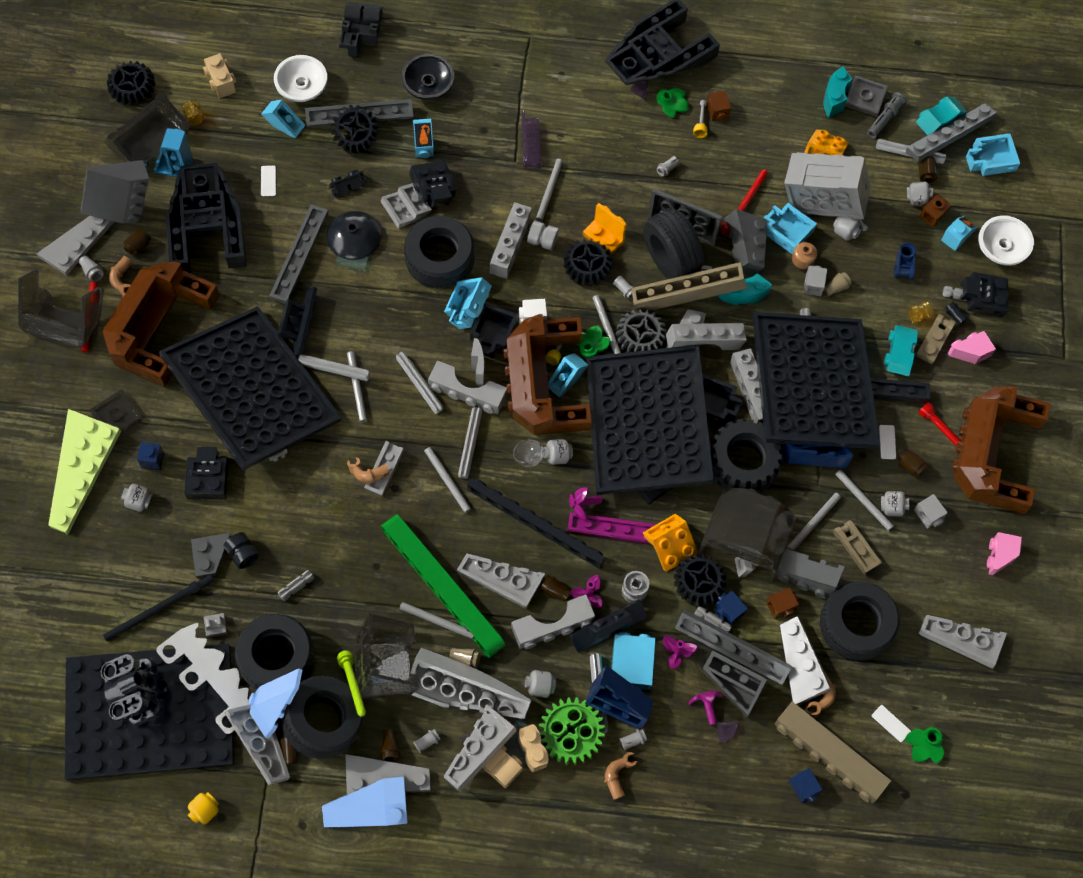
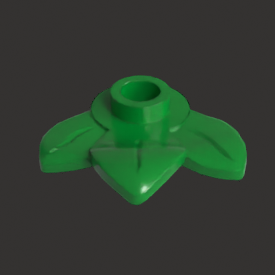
M680 88L663 89L657 94V102L662 106L663 112L668 117L674 118L676 111H689L688 102L684 99L686 95L684 90Z
M595 325L590 327L586 333L582 332V343L576 344V346L580 348V353L583 357L596 356L599 351L608 348L611 338L602 337L601 327Z
M937 728L914 729L906 735L904 740L908 744L913 745L912 759L914 762H923L929 757L936 764L941 761L944 755L941 745L943 736ZM933 735L935 741H930L928 736Z

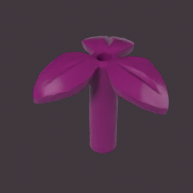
M580 488L575 492V496L573 494L569 496L570 507L575 506V514L584 521H587L588 518L582 507L602 503L601 496L587 497L589 488Z
M595 575L588 580L586 590L577 587L570 592L574 599L587 595L589 603L593 608H601L603 605L601 597L593 594L600 590L601 581L599 575Z
M665 635L663 638V645L666 651L674 653L668 657V665L672 669H676L681 665L680 655L688 658L697 650V645L684 643L682 640L676 641L668 635Z
M715 690L699 693L689 701V706L697 700L704 702L709 725L717 723L712 702L715 696L722 697V692Z

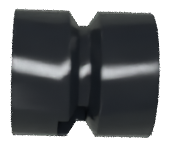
M245 532L234 534L223 545L228 555L234 557L233 562L238 569L249 567L260 557L255 546L250 545L251 541Z

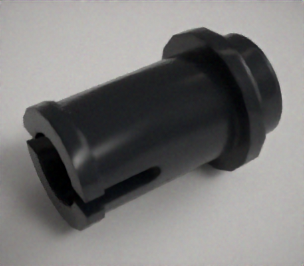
M953 301L945 309L946 313H949L959 326L968 317L960 310L959 304H955Z

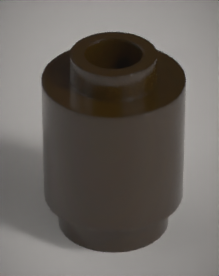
M928 156L919 162L918 167L920 181L930 184L937 180L938 174L936 161L932 156Z
M143 229L136 230L123 242L125 245L123 248L129 255L137 256L149 245L151 237Z
M904 450L898 457L900 461L898 465L912 476L916 475L919 477L927 467V464L924 463L925 460L912 450L908 452Z

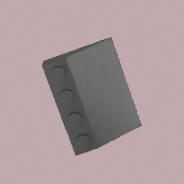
M143 160L87 167L81 214L122 224L141 221L149 176Z
M653 188L647 219L669 208L679 210L689 220L700 241L715 245L724 223V218L721 215Z

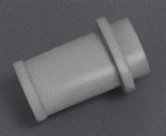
M672 156L665 163H660L657 167L658 174L662 177L668 176L670 171L680 165L679 160L674 162L676 157Z
M623 276L616 278L613 284L624 294L625 298L631 299L633 297L631 288L635 286H631Z
M435 729L432 731L428 730L429 733L413 742L419 753L434 743L438 744L437 741L441 740Z
M637 729L635 733L620 738L623 749L627 750L640 743L643 745L647 738L643 729Z

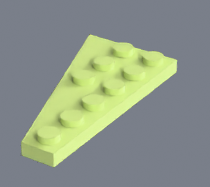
M68 409L49 519V526L51 528L69 534L121 433L119 428Z

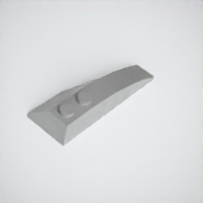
M424 648L420 649L415 658L404 691L407 694L442 707L456 706L460 707L461 710H468L469 708L484 713L483 710L488 705L499 715L522 719L525 718L531 702L529 698L499 680L461 662Z

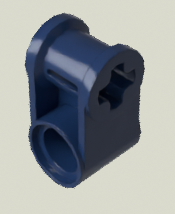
M911 243L902 244L896 254L893 274L895 278L898 276L909 277L910 280L914 278L916 248Z

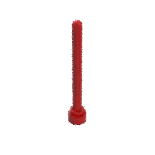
M763 169L738 207V210H746L766 178L767 170ZM724 223L720 232L729 238V225Z
M929 402L918 411L923 418H929L955 446L958 441H961L935 414L934 407Z

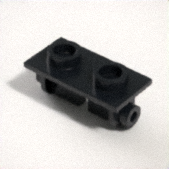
M358 170L349 172L345 178L339 176L332 179V183L328 187L334 188L331 190L333 196L340 197L349 193L348 185L351 186L352 191L364 187L367 184L366 178L361 177L364 171L358 172Z

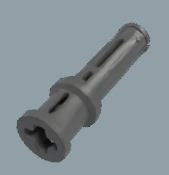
M895 92L890 102L884 105L883 112L867 131V135L870 138L876 139L888 121L899 113L900 107L907 102L904 95Z

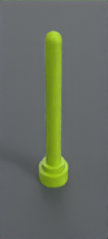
M342 651L338 654L337 661L339 666L345 670L357 714L363 717L366 714V710L352 668L354 657L350 651Z

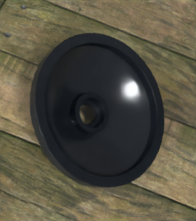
M430 53L420 54L411 58L403 67L401 74L402 84L405 90L413 97L422 100L438 99L447 94L454 84V70L452 65L439 55Z
M349 211L338 215L332 220L327 229L326 239L329 248L338 257L346 260H359L368 257L378 248L381 241V229L378 222L371 215L361 211Z

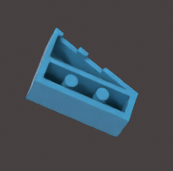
M167 128L153 173L177 177L180 166L193 165L194 160L185 131Z

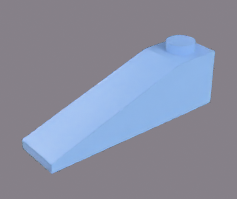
M296 669L260 686L255 693L252 692L248 703L251 705L249 713L264 737L269 738L278 727V723H275L276 720L283 718L287 704L290 705L299 689L302 669Z
M404 776L380 779L376 783L362 787L347 796H342L322 805L324 827L407 824Z

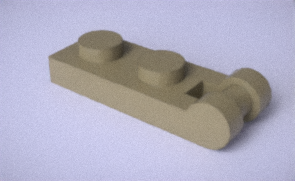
M939 313L916 357L932 365L952 330L955 321H949L944 318V315ZM939 324L945 326L946 329L943 330V329L939 328V327H938Z
M851 520L845 522L841 528L833 529L835 537L840 540L864 575L881 565L882 562ZM847 532L851 533L850 537L846 536Z

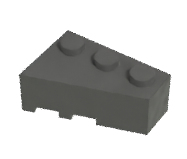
M735 209L725 217V222L728 223L730 233H728L729 239H732L734 248L732 252L735 263L741 262L744 274L754 276L764 269L767 220Z
M786 549L774 576H777L782 582L795 584L801 590L814 592L819 598L828 599L836 589L845 566L839 565L838 568L827 565L825 560L821 559L820 563L810 560L808 555Z
M713 650L702 670L746 717L749 716L767 681L764 677Z

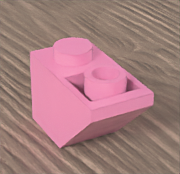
M982 331L978 334L977 332L970 334L963 341L959 339L953 342L948 354L950 357L977 364L990 358L996 348L985 331Z
M998 532L994 538H991L989 549L992 551L991 556L987 560L989 575L993 576L1017 559L1020 555L1022 537Z

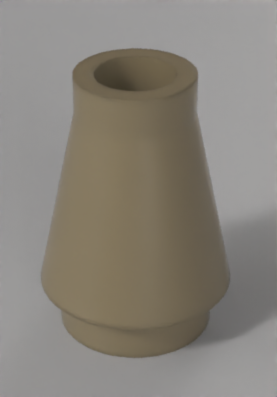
M845 272L838 273L824 287V292L830 297L835 293L848 289L852 282Z
M452 648L449 658L472 668H477L481 653L477 652L476 649Z

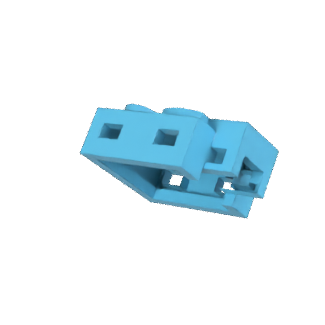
M1010 133L976 138L973 149H969L966 155L970 172L981 170L982 176L1017 171L1020 165Z
M789 203L782 210L774 205L772 211L764 216V219L767 220L766 236L792 255L795 247L805 242L814 232L817 224Z
M483 278L458 281L444 310L450 317L449 322L458 329L471 328L475 317H478L482 312L483 305L489 296L492 286Z

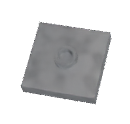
M855 75L847 95L845 107L877 117L888 86Z

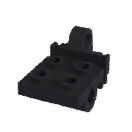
M348 2L345 5L339 48H347L348 56L358 57L360 42L377 44L383 6Z

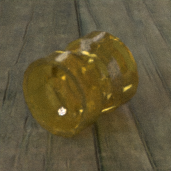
M191 100L182 105L188 125L195 126L203 122L204 118L202 112H200L201 108L198 101Z
M924 301L918 306H909L908 315L912 323L916 324L921 322L922 319L933 318V309L928 301Z

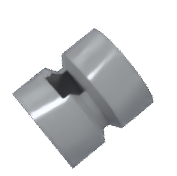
M534 220L528 234L527 243L537 246L541 243L542 248L552 251L557 241L559 228L551 225L545 227L544 223Z
M640 571L628 573L622 587L624 599L629 603L637 600L642 602L646 598L649 588L648 577Z

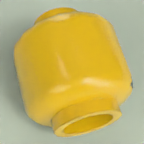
M208 792L206 794L199 793L187 806L190 811L188 816L196 824L199 821L202 824H207L219 812L217 807L219 803Z

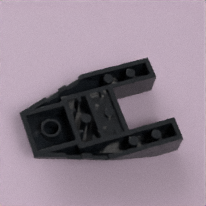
M672 0L637 21L631 31L627 32L620 44H617L606 57L605 62L625 85H630L703 66L718 57L720 44L708 33L681 49L668 32L686 22L688 8L680 0Z
M218 163L180 166L175 190L170 199V207L168 213H166L169 262H179L182 265L183 271L192 273L188 233L223 229L225 258L228 268L246 267L247 260L240 207Z

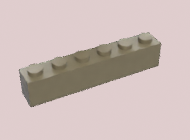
M739 262L634 287L631 290L637 312L641 308L644 313L646 310L653 311L747 289L742 264Z
M793 701L775 722L777 730L781 734L791 737L793 743L797 747L807 750L813 760L822 762L829 773L838 775L843 779V784L859 792V796L864 801H870L873 804L891 782L890 779Z

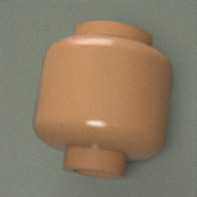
M808 242L798 244L792 255L793 264L800 269H808L809 266H813L817 258V249Z

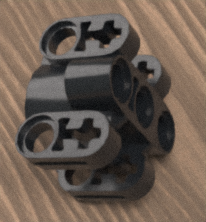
M125 654L106 662L102 666L101 676L105 680L104 694L110 706L109 715L112 719L118 721L129 719L132 723L143 724L164 714L166 704L159 696L167 693L168 686L165 679L156 674L157 664L155 661L149 659L139 660L136 656ZM114 666L115 673L112 677H109L108 671L110 667ZM155 704H157V707L155 708V711H153V710H147V708H148V709L154 708V707H155ZM121 705L123 707V713L121 716L118 717L116 711L117 708ZM141 714V717L136 720L134 716Z

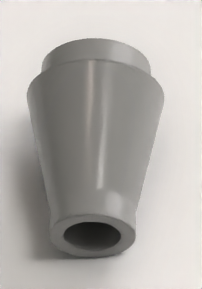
M88 256L80 258L79 263L86 278L92 282L99 281L104 275L103 268Z

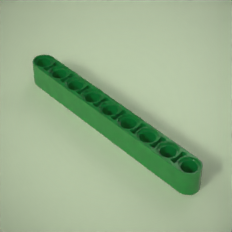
M394 515L380 526L388 539L458 623L467 628V632L470 631L473 634V641L488 658H491L506 646L501 636L399 515Z

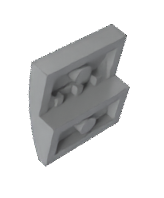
M413 183L399 187L397 192L381 198L382 205L397 228L409 225L432 211L428 203L420 204Z
M474 338L471 353V371L476 372V388L484 386V356L479 340Z

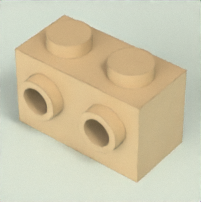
M220 53L205 58L204 73L206 77H210V86L213 91L216 90L219 99L236 93L234 87L236 79L233 72L229 73L228 71L230 67L227 59L223 60Z

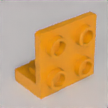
M816 129L804 153L832 156L843 155L849 142L845 141L842 137L832 136L825 130Z
M598 203L596 205L595 220L583 231V236L588 240L593 239L594 243L600 241V246L605 244L606 250H610L611 256L624 243L627 224L623 218L614 215L607 206Z
M677 514L670 516L643 532L644 538L654 545L663 570L666 572L679 565L681 560L686 561L687 556L693 557L694 554L698 553L686 521Z

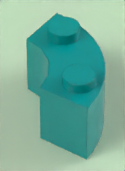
M844 66L833 73L825 91L823 105L828 118L843 112L847 102L845 93L849 91L853 79Z
M947 96L942 98L938 105L922 111L916 123L929 135L965 115L968 111L955 97Z
M757 273L753 277L746 279L747 289L718 295V298L733 305L755 304L769 295L772 284Z
M895 325L894 331H890L888 341H891L889 354L886 353L884 359L887 371L906 376L910 375L915 355L913 352L917 343L918 331L916 329Z

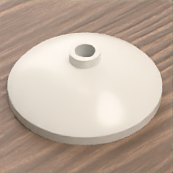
M296 55L285 59L279 64L274 73V83L277 91L284 98L295 102H305L316 98L324 91L327 85V72L319 60L311 56Z
M1011 216L993 217L984 223L979 232L978 240L982 252L990 260L998 264H1019L1025 261L1033 250L1034 238L1032 232L1026 224Z

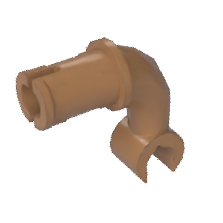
M123 256L114 267L110 268L109 274L111 285L121 292L122 297H124L125 291L130 287V284H123L121 281L123 273L132 265V261L126 256Z
M355 457L357 460L356 464H350L349 460L347 462L350 472L362 483L372 482L374 484V481L390 476L387 464L363 471L359 458Z
M826 673L825 675L832 689L823 693V698L818 703L811 702L808 704L807 710L817 708V711L811 714L812 718L818 717L822 710L831 706L835 701L836 685L832 684Z
M628 752L622 758L611 762L606 769L604 783H607L613 800L625 795L618 779L620 777L618 772L624 767L631 768L636 764L637 761L633 763L627 762V758L634 754L632 752Z

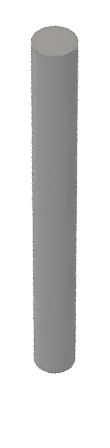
M556 159L536 216V221H543L563 164L562 159Z
M595 295L593 301L607 337L611 338L610 346L613 354L621 353L600 296Z
M348 352L349 366L357 367L354 352ZM351 378L359 421L363 423L367 421L360 380Z
M428 447L424 452L464 513L471 510L470 506L432 448Z
M840 469L835 475L888 531L892 529L894 525Z
M838 493L833 494L787 546L788 550L794 551L839 501L841 496Z
M402 602L400 605V610L473 639L474 637L463 626Z

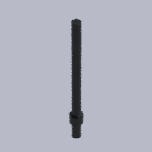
M211 574L197 582H191L187 588L103 634L105 640H111L190 594L200 592L201 588L214 582Z

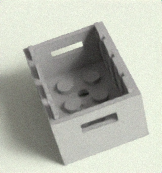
M792 153L784 182L790 205L804 215L847 216L853 219H864L871 190L864 157Z

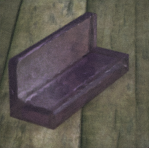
M521 111L523 168H540L539 118H525V111Z

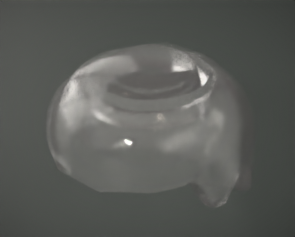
M528 439L525 443L518 442L513 450V457L520 465L531 468L543 460L544 447L539 441Z

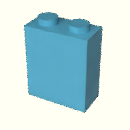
M626 632L615 634L612 670L638 689L651 690L655 638H651L650 635L640 634L639 636H631L630 633Z

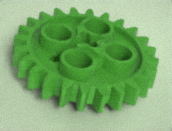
M569 697L565 704L560 699V706L553 703L554 710L546 709L548 717L542 716L541 718L545 723L539 724V727L544 730L539 732L540 736L545 737L541 740V744H547L545 746L547 752L552 750L550 753L551 758L558 755L557 761L560 762L564 758L566 765H568L570 760H573L574 765H576L577 759L585 763V756L592 759L591 752L598 753L596 745H603L599 739L605 738V734L600 732L605 730V726L599 725L603 722V717L597 718L599 710L592 712L594 708L591 706L586 707V700L579 704L577 697L574 703H571ZM572 713L580 715L576 721H571L569 717ZM584 720H587V723L580 725ZM555 725L563 726L562 731L559 733H555L552 730ZM569 728H572L573 730L575 729V732H576V733H575V734H572L571 732L569 733V730H568V729H569ZM585 729L592 731L589 737H582L581 732ZM564 737L560 742H557V739ZM573 741L575 746L572 749H565V743Z

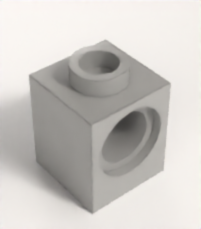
M817 265L808 267L803 293L816 296L822 295L827 274L826 268Z
M934 494L918 503L914 509L927 529L933 525L934 527L941 525L945 521L944 517L947 514V511Z

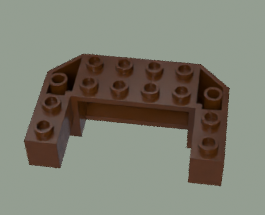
M164 262L141 269L102 330L114 364L165 387L173 373L162 358L145 351L146 347L178 296L211 310L220 296L217 285L183 271L182 265L179 262Z
M538 314L523 320L507 338V349H503L504 360H508V366H505L506 378L510 377V383L507 384V395H511L512 401H508L509 413L513 412V419L533 435L591 430L590 404L552 407L551 398H549L545 346L582 343L580 317L543 320V314Z
M1015 386L995 387L974 398L969 407L964 408L962 418L965 419L964 425L961 424L959 429L961 441L957 442L955 452L958 455L952 463L953 477L968 499L1026 514L1032 507L1035 489L1001 480L1002 469L995 468L1005 420L1041 429L1048 420L1051 403L1017 395L1018 387Z

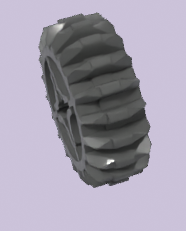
M641 308L638 313L634 310L631 311V315L626 313L625 318L620 319V324L617 325L618 331L616 332L618 344H622V350L627 349L628 353L661 349L666 341L665 335L667 333V330L664 329L665 323H661V317L655 318L656 313L649 314V310L643 313ZM644 329L641 338H639L640 332Z

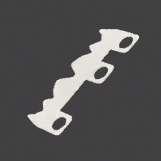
M198 623L180 629L157 647V653L168 664L175 661L182 654H185L193 663L179 675V679L188 690H195L207 680L229 706L226 710L249 705V700L247 699L249 689H238L240 678L237 668L220 671L219 666L224 658V653L216 649H204L207 639L195 637ZM166 645H172L176 649V654L171 658L163 654V648ZM188 672H195L198 675L199 679L196 684L191 685L186 682L185 676ZM225 710L216 717V723L226 734H230L235 729L233 726L231 728L223 726L222 718L226 715Z

